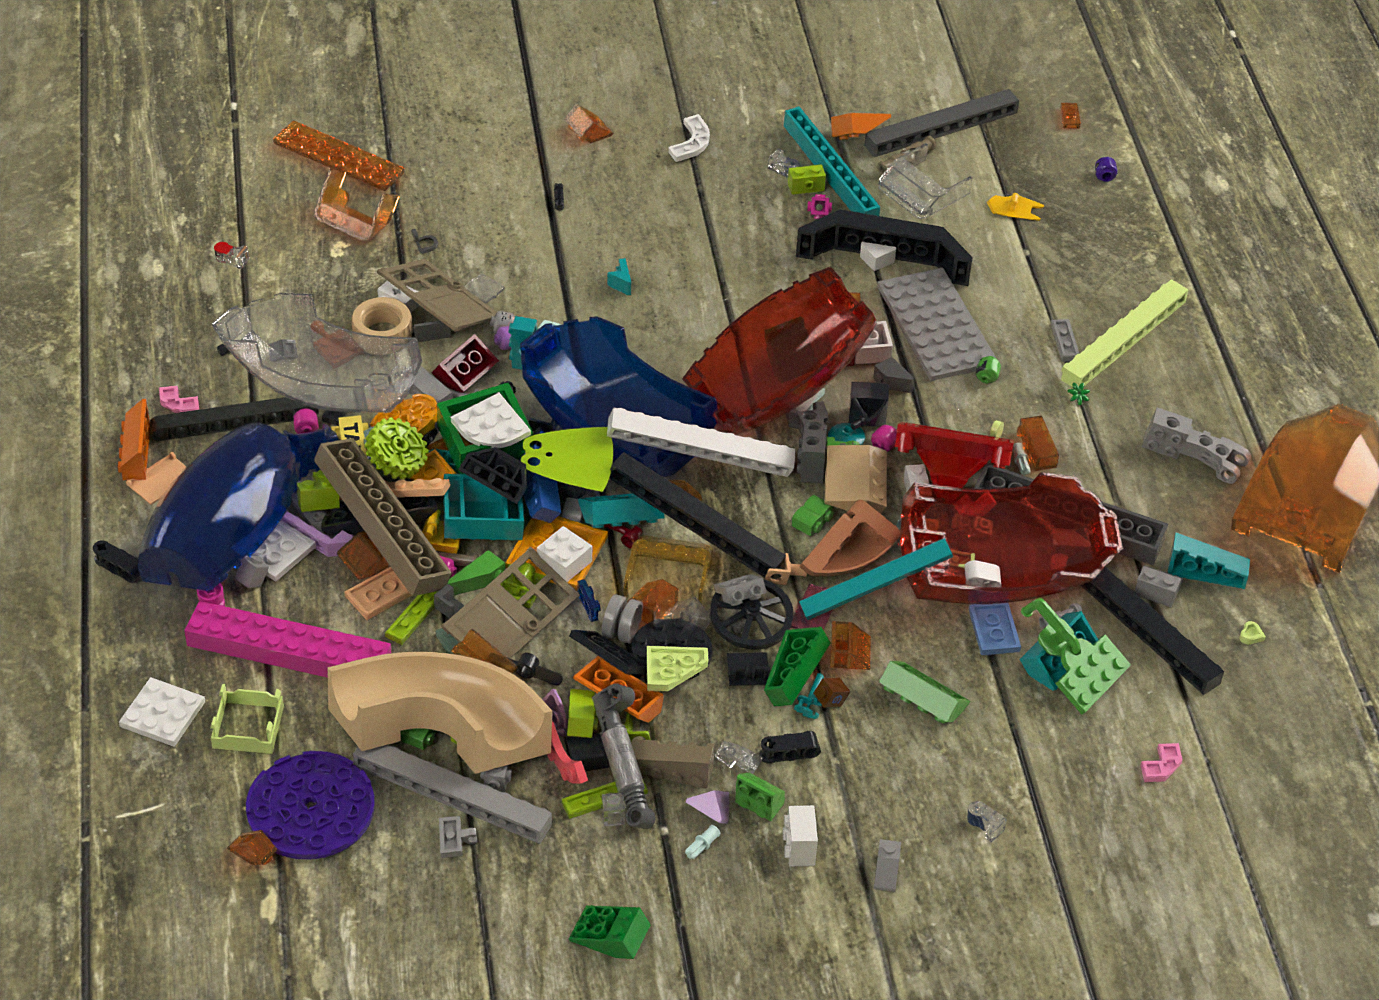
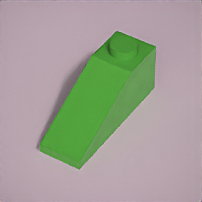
M488 550L451 577L447 584L453 587L454 595L485 588L505 570V562Z

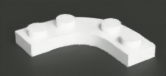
M699 114L684 118V125L692 137L684 143L668 147V152L675 162L698 156L707 148L710 132L707 124Z

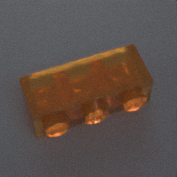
M1042 415L1020 418L1017 435L1023 441L1024 450L1027 451L1029 456V463L1033 465L1035 471L1057 468L1059 453Z

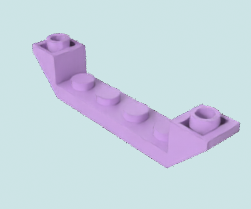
M271 485L268 487L270 517L274 515L315 541V549L327 557L356 555L358 553L357 539L353 535L342 530L331 539L328 535L319 532L314 526L302 521L298 516L289 513L285 509L286 500L283 491Z

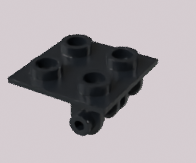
M767 652L727 653L729 686L766 685L770 675Z

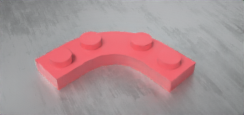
M552 721L551 753L547 754L549 760L554 761L564 781L574 784L588 781L582 761H574L569 758L563 749L556 727Z

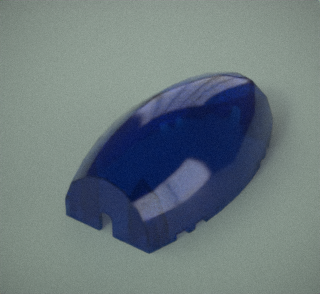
M249 423L229 432L189 463L167 488L147 525L138 558V570L142 581L171 586L172 581L168 573L171 571L177 576L181 587L210 591L228 577L227 572L233 567L238 569L242 565L241 560L246 555L251 557L274 531L292 502V494L297 492V482L301 481L304 463L299 451L290 439L271 426L261 423Z

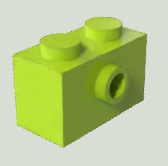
M822 165L789 168L788 186L791 195L825 191L826 174Z

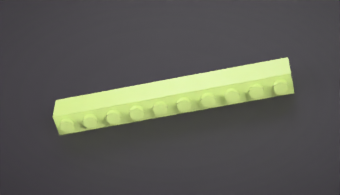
M1172 279L1163 284L1158 291L1153 292L1137 308L1132 309L1126 317L1121 318L1115 326L1110 327L1104 335L1099 336L1093 344L1088 345L1083 352L1077 354L1069 363H1066L1061 370V380L1073 387V382L1078 387L1082 382L1084 386L1186 303L1189 289Z

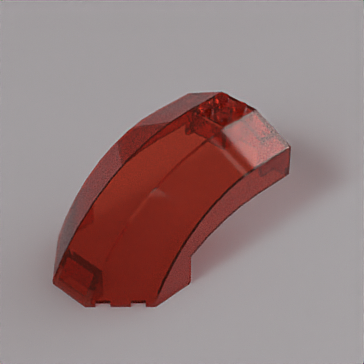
M1041 472L1029 486L1001 489H967L914 482L902 499L900 529L902 556L945 538L953 557L906 578L917 599L949 603L999 604L1025 601L1056 594L1092 581L1123 549L1117 515L1111 509L1108 511L1091 490L1088 492L1080 485L1081 481L1075 476ZM975 553L974 561L990 563L1000 567L1001 587L968 586L966 584L965 568L958 567V565L969 562L971 554Z

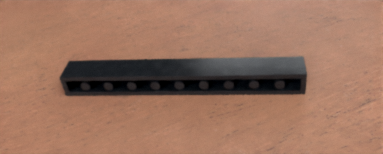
M625 452L612 464L609 479L762 577H766L768 569H779L786 556L785 554Z
M1084 549L1068 559L1065 572L1199 692L1205 695L1221 684L1224 674L1222 668L1207 657L1204 652L1199 650L1191 640L1182 635L1176 627H1173L1166 621L1162 615L1158 614L1147 602L1142 600L1135 591L1125 585L1106 566L1101 564L1094 555Z

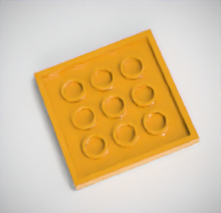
M560 516L556 517L551 523L531 518L523 532V540H518L505 562V568H508L509 564L511 565L528 548L532 547L537 552L539 545L564 526L592 545V562L567 582L578 591L608 537V531L593 528L592 526ZM530 559L525 562L531 564L535 568L536 573L546 576Z

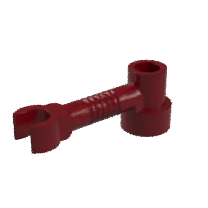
M611 523L604 524V528L608 527L623 534L621 542L627 548H633L643 533L638 526H634L630 530L623 526H611Z

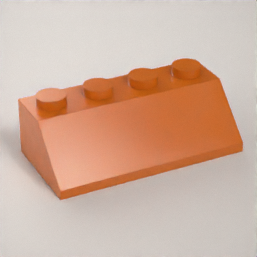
M142 399L125 413V421L121 423L124 434L120 435L122 448H119V458L121 461H118V473H122L123 480H146L150 419L147 401Z
M599 656L574 675L573 679L596 693L614 683L632 688L635 692V700L625 711L637 719L649 723L661 713L664 694L656 691H647L646 683L631 674L623 673Z

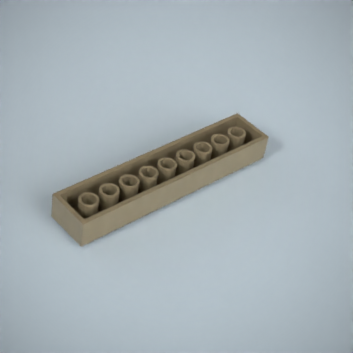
M351 438L321 443L314 461L411 596L439 591L447 585L452 572L355 440Z

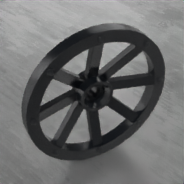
M763 579L766 590L775 595V598L761 602L758 599L749 600L747 598L742 600L743 603L734 606L720 601L722 594L715 592L710 605V619L716 632L727 642L744 649H764L782 641L785 631L790 630L792 626L793 607L789 597L780 587ZM782 603L786 618L764 608ZM717 608L741 611L721 622ZM762 616L783 624V627L776 634L772 635ZM744 617L746 619L742 637H738L726 629ZM752 621H757L765 639H748Z

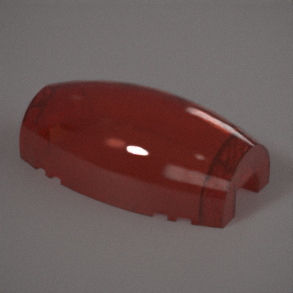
M831 266L809 274V278L801 282L798 280L792 282L793 286L785 290L779 289L748 309L715 338L716 342L710 348L706 347L703 351L704 355L699 361L695 360L683 376L682 380L693 397L721 432L733 433L734 435L745 433L770 423L794 410L829 384L851 362L877 325L873 312L863 301L858 302L848 292L841 277Z

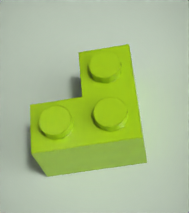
M321 470L312 472L313 481L305 480L297 483V501L301 512L340 508L339 494Z

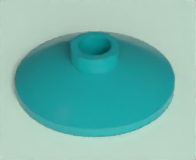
M851 423L836 424L828 432V437H835V441L848 442L854 440L859 442L860 445H863L865 442L864 431L860 427L853 430L850 426Z

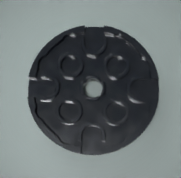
M682 618L655 619L642 626L636 632L632 641V655L646 664L647 646L708 648V666L712 658V643L708 635L697 625ZM699 673L695 674L694 676L690 677V678L687 679V680H690V679H693V678L699 676Z

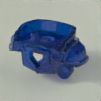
M323 424L320 430L300 434H291L283 430V433L280 434L276 441L274 453L282 456L292 451L293 458L301 460V464H298L296 467L297 475L306 477L309 470L315 469L316 472L321 470L314 461L320 444L339 441L340 439L337 433L328 427V424Z

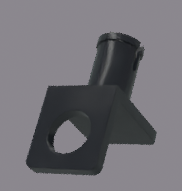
M556 409L551 423L529 418L528 422L531 430L534 431L533 435L556 431L560 421L559 409ZM533 441V445L538 442L537 446H541V442Z

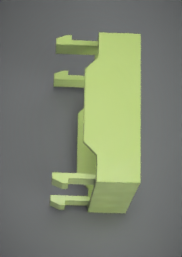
M222 684L219 696H222L217 717H213L210 727L213 729L211 736L212 748L272 754L284 708L283 696H280L281 691L276 689L275 695H271L266 691L244 689L230 692L226 691L225 684ZM226 703L276 707L277 713L274 725L268 721L266 728L268 742L260 741L256 737L235 735L218 737Z

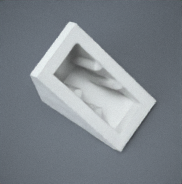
M867 242L861 243L860 258L874 271L895 262L896 247Z

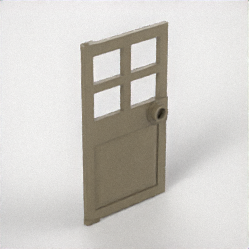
M426 259L377 270L379 275L454 332L488 322L497 313L469 292L459 281H454ZM425 266L433 273L419 276L411 269ZM404 271L412 278L398 281L391 274ZM441 278L447 284L434 287L427 280ZM420 283L427 289L414 293L406 286Z
M530 547L449 620L443 623L441 627L446 633H450L476 659L501 668L505 663L491 658V652L511 659L575 601L580 594ZM528 559L546 574L536 585L530 582L518 570ZM511 574L529 589L518 601L500 585ZM550 580L568 595L558 606L540 591ZM533 595L551 610L541 621L536 619L522 606Z

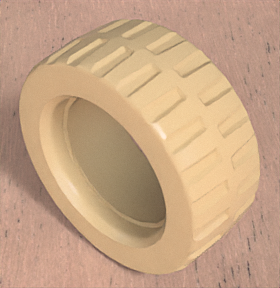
M388 297L372 298L361 303L353 312V337L369 353L390 354L404 348L412 338L413 324L411 312L399 300ZM377 323H390L396 326L387 331L369 329L370 326Z

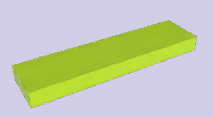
M438 591L418 595L385 632V637L403 645L435 608L434 594Z
M612 782L562 798V805L569 819L625 800L618 793L616 783ZM644 783L645 789L643 792L645 795L648 794V788Z

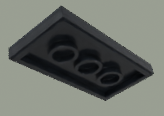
M571 630L569 637L623 673L647 675L646 663L597 631Z

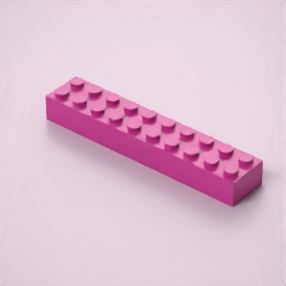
M203 601L198 602L184 630L186 644L189 647L327 678L328 667L392 653L391 643Z

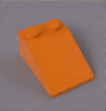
M848 113L831 117L832 137H839V140L859 138L860 134L869 132L891 118V114Z

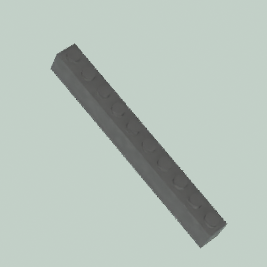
M1010 89L869 131L865 133L864 146L873 157L906 148L917 141L921 142L927 136L935 139L1016 114L1018 112L1019 99Z

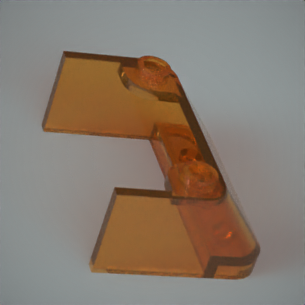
M329 169L314 210L315 218L361 241H370L390 223L399 196L383 193L376 213L371 218L347 206L349 194L341 188L346 171Z

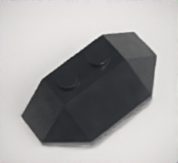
M497 447L468 453L458 469L515 504H518L527 489L526 464Z

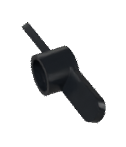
M494 652L490 654L491 658L514 666L516 673L522 678L529 679L534 677L556 686L560 685L563 681L560 673L539 666V659L531 653H523L518 661Z

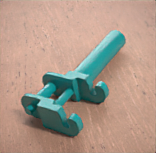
M818 673L816 675L808 697L804 695L798 696L799 704L794 706L796 712L803 713V716L812 719L819 717L818 712H815L814 715L813 710L809 708L810 705L823 706L813 694L822 678H824L823 674Z

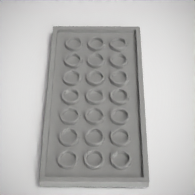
M943 268L877 282V288L930 382L975 372L978 361L986 356L995 357Z

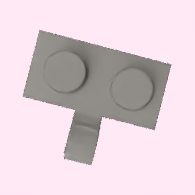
M460 816L439 818L441 858L463 856L462 842L467 844L477 843L476 828L461 830Z

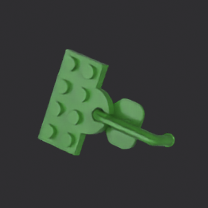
M1037 598L1023 607L1021 614L1025 617H1030L1033 611L1037 609L1049 623L1038 635L1039 644L1049 655L1061 657L1062 665L1067 672L1055 684L1082 715L1088 711L1131 664L1106 635L1101 636L1093 645L1082 638L1077 639L1066 621L1059 618L1044 599Z

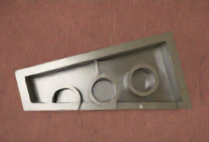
M632 739L631 745L642 775L651 776L656 779H665L675 783L688 784L694 787L708 788L713 771L715 744L707 743V746H698V743L689 742V745H678L676 741L661 744L657 740Z

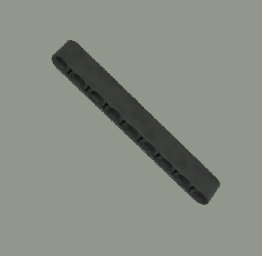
M302 394L155 416L150 420V430L154 440L164 441L293 421L295 413L301 409L313 410L317 415L319 414L316 396L313 394Z

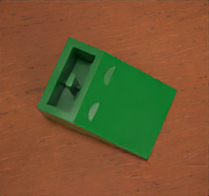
M586 905L569 937V941L614 958L634 959L651 924L640 907Z

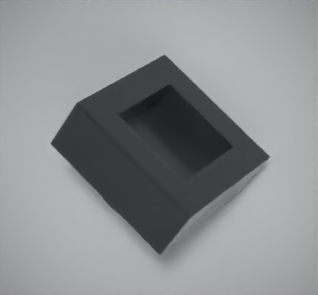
M329 404L322 415V422L339 426L338 418L347 415V408Z

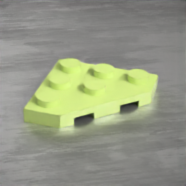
M647 646V691H669L707 668L708 648Z

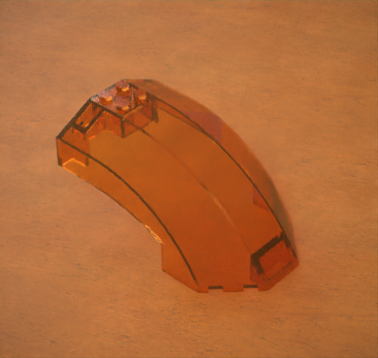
M1335 404L1287 421L1278 430L1261 458L1234 513L1231 530L1248 537L1252 529L1322 556L1323 567L1340 573L1362 524L1379 493V427L1375 418L1344 405Z

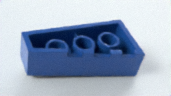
M533 445L531 448H533V449H539V448H541V447H540V446H537V445ZM551 452L546 453L548 457L553 455ZM532 457L528 459V463L536 466L540 464V460ZM526 469L527 489L523 496L530 516L551 523L561 514L557 481Z

